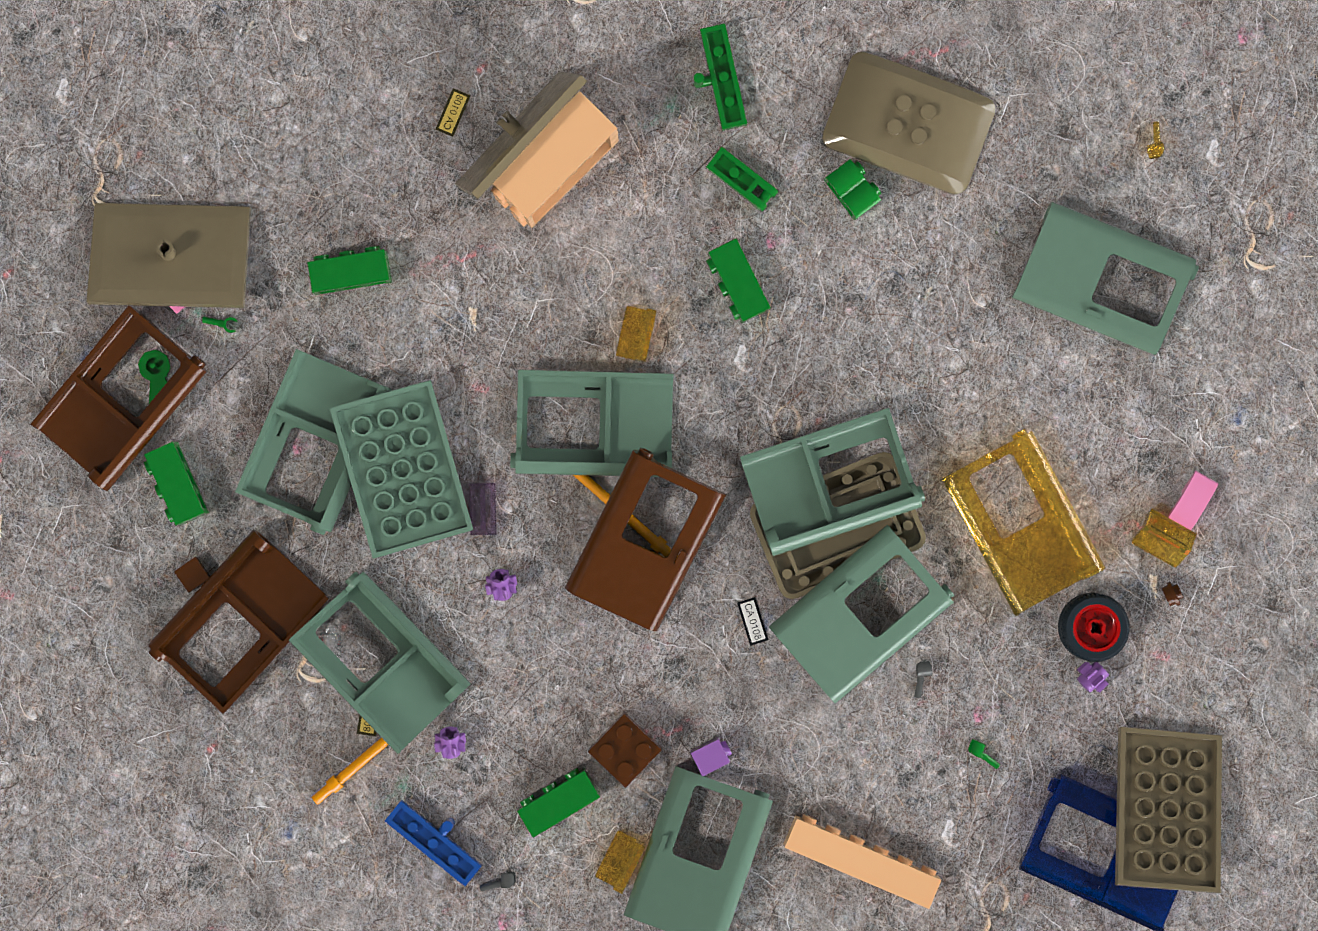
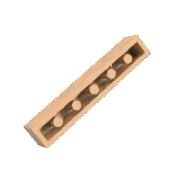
M803 814L802 818L795 815L783 843L785 848L930 909L941 882L939 876L936 875V870L922 865V868H918L912 865L913 861L902 855H898V858L888 855L889 850L881 846L874 845V848L864 845L865 840L851 834L850 838L840 834L841 830L828 824L826 828L816 824L817 820Z

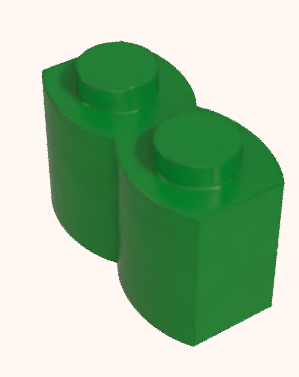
M849 159L825 177L824 181L855 221L881 201L879 197L881 191L874 182L868 183L863 175L866 172L858 161L853 163Z

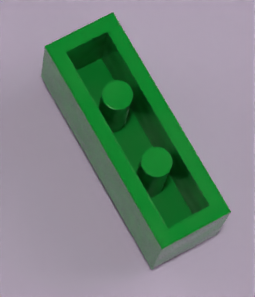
M733 239L708 252L709 259L706 260V263L712 274L717 273L721 281L717 285L723 297H729L732 303L729 309L735 320L740 319L743 324L771 309L737 239Z
M380 246L365 248L364 253L355 254L354 250L343 251L339 253V257L329 258V255H319L313 257L314 261L307 262L312 293L315 295L392 283L388 254L385 249L380 250Z
M170 442L144 454L146 461H144L145 468L150 476L153 475L157 484L154 485L155 491L160 499L164 498L168 507L165 509V513L171 523L174 522L175 526H181L209 513L178 442Z
M578 768L569 771L564 775L566 778L559 784L553 781L542 788L544 793L537 797H534L532 794L520 801L521 806L517 812L533 838L600 798L601 794L585 768L580 771Z

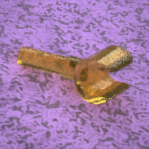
M1153 122L1154 144L1147 145L1149 159L1159 158L1164 152V144L1160 138L1159 122Z

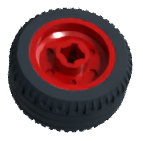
M1085 593L1070 600L1062 609L1058 620V633L1064 647L1075 657L1090 662H1102L1113 658L1124 648L1128 640L1130 624L1126 611L1115 599L1103 594ZM1092 623H1096L1095 632L1091 631Z

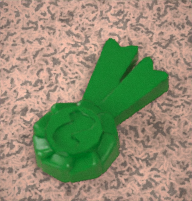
M158 350L145 352L138 363L141 376L150 381L149 404L168 382L166 377L171 369L168 356Z

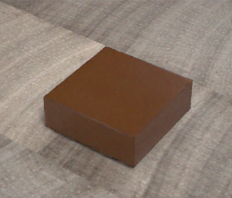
M194 557L174 571L188 593L201 586L210 577L197 557Z

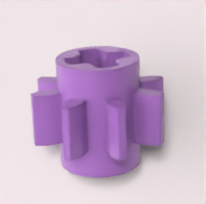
M497 569L490 576H486L487 595L493 594L494 600L505 601L511 598L514 593H517L516 575L510 576L508 570Z
M1085 662L1077 669L1081 674L1077 680L1089 693L1094 689L1100 693L1109 685L1105 681L1109 674L1098 662H1094L1092 665L1089 662Z
M445 727L439 734H435V752H441L443 758L453 759L458 757L461 752L466 751L465 733L459 734L456 727Z

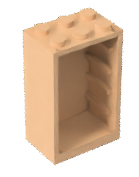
M579 91L492 184L493 188L491 191L495 199L505 209L510 206L513 217L523 227L528 224L533 228L619 142L618 129Z

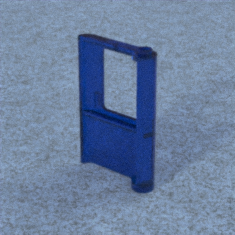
M1059 774L1057 778L1053 776L1047 788V791L1050 793L1023 853L1019 870L1154 931H1164L1165 921L1178 890L1115 885L1116 849L1106 873L1102 877L1091 874L1040 850L1041 840L1059 803L1116 827L1117 799L1062 774Z

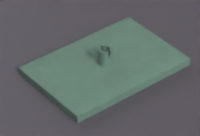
M431 380L330 408L373 559L473 530Z

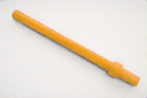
M573 475L602 502L607 503L610 494L589 475ZM632 514L627 524L651 544L650 548L657 554L660 552L663 556H668L671 548L666 544L667 541L661 536H656Z
M382 738L376 741L337 776H331L326 781V785L311 797L313 801L318 805L331 793H337L344 787L343 783L387 747L388 744Z

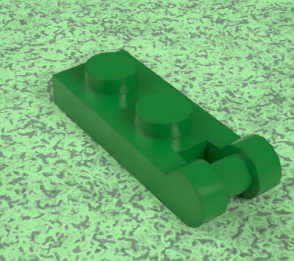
M723 147L720 148L706 166L708 171L761 212L766 209V203L771 197L774 198L778 193L775 187ZM757 186L763 190L759 197L752 193Z

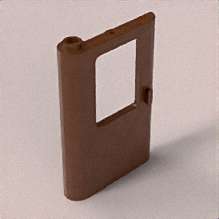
M128 305L30 425L40 430L89 472L88 477L93 483L108 491L206 374L207 370L204 368L206 363L196 355L191 357L144 315ZM148 333L176 357L181 365L138 417H135L102 388V383L141 335Z
M640 447L639 451H632L565 589L571 594L651 631H658L727 494L657 462L653 458L654 454L651 451ZM653 475L664 478L697 495V500L669 555L666 557L660 556L622 537V533L650 477Z
M253 529L148 644L150 648L148 652L158 662L161 660L167 661L224 714L290 642L289 639L327 602L329 597L270 541ZM224 603H229L259 631L260 638L218 685L214 687L180 656V651Z

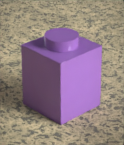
M718 737L690 750L702 777L730 763L728 756L732 755L726 741L720 742Z

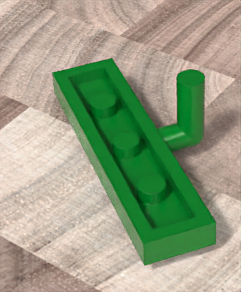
M720 24L700 29L709 75L704 76L702 73H696L693 84L696 88L712 85L722 131L747 126L726 25Z

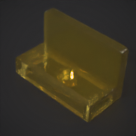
M626 307L616 351L617 357L646 363L657 310Z
M1151 508L1146 515L1142 528L1133 537L1132 544L1167 564L1177 567L1191 552L1197 534Z
M618 830L596 872V878L612 885L613 890L622 894L646 847V843Z

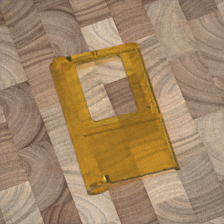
M1025 428L1011 435L1012 441L942 478L1015 617L1072 584L1092 577L1106 568L1032 431L1027 432ZM1010 454L1015 458L1044 515L1041 519L1012 535L1001 538L969 478L971 474Z

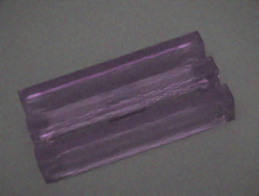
M469 483L470 520L473 527L470 535H497L496 483ZM485 488H490L491 530H486ZM475 489H480L481 530H476Z

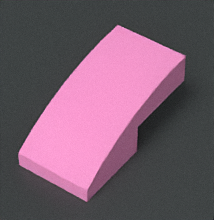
M1195 470L1181 491L1182 495L1168 514V519L1191 531L1213 496L1218 483Z

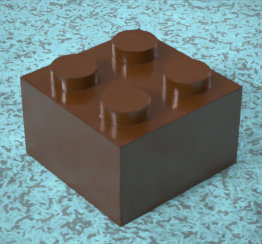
M624 711L588 749V753L626 788L661 752L662 747Z

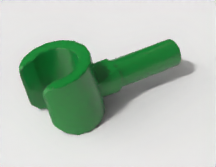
M205 316L202 318V323L223 327L228 333L236 332L226 327L228 321L238 322L233 317L226 318L225 320Z
M972 739L968 747L969 753L985 760L992 767L998 769L1000 764L988 754L983 753L986 745Z

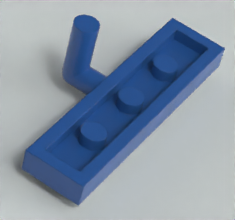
M401 800L385 820L388 825L464 886L469 883L482 866L481 863L446 836L455 825L453 818H447L439 828H436Z

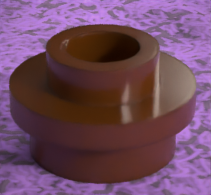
M1170 581L1167 582V585L1162 587V591L1170 607L1175 604L1177 606L1181 605L1180 599L1184 597L1178 584L1172 585Z

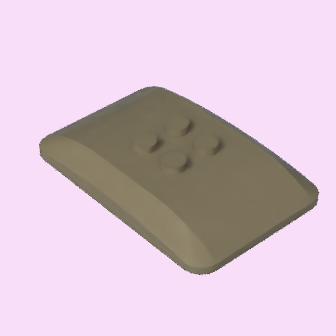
M858 52L852 56L822 139L825 146L831 150L949 194L957 195L964 192L969 185L996 108L991 99L888 59L867 52Z
M887 452L877 453L823 475L834 507L897 488L901 484L893 456ZM755 504L750 509L751 521L782 595L789 599L806 595L886 525L894 531L911 552L921 548L926 540L925 531L915 509L772 556ZM895 555V556L892 557L889 561H891V560H893V559H896V558H898V557H901V556H900V555Z

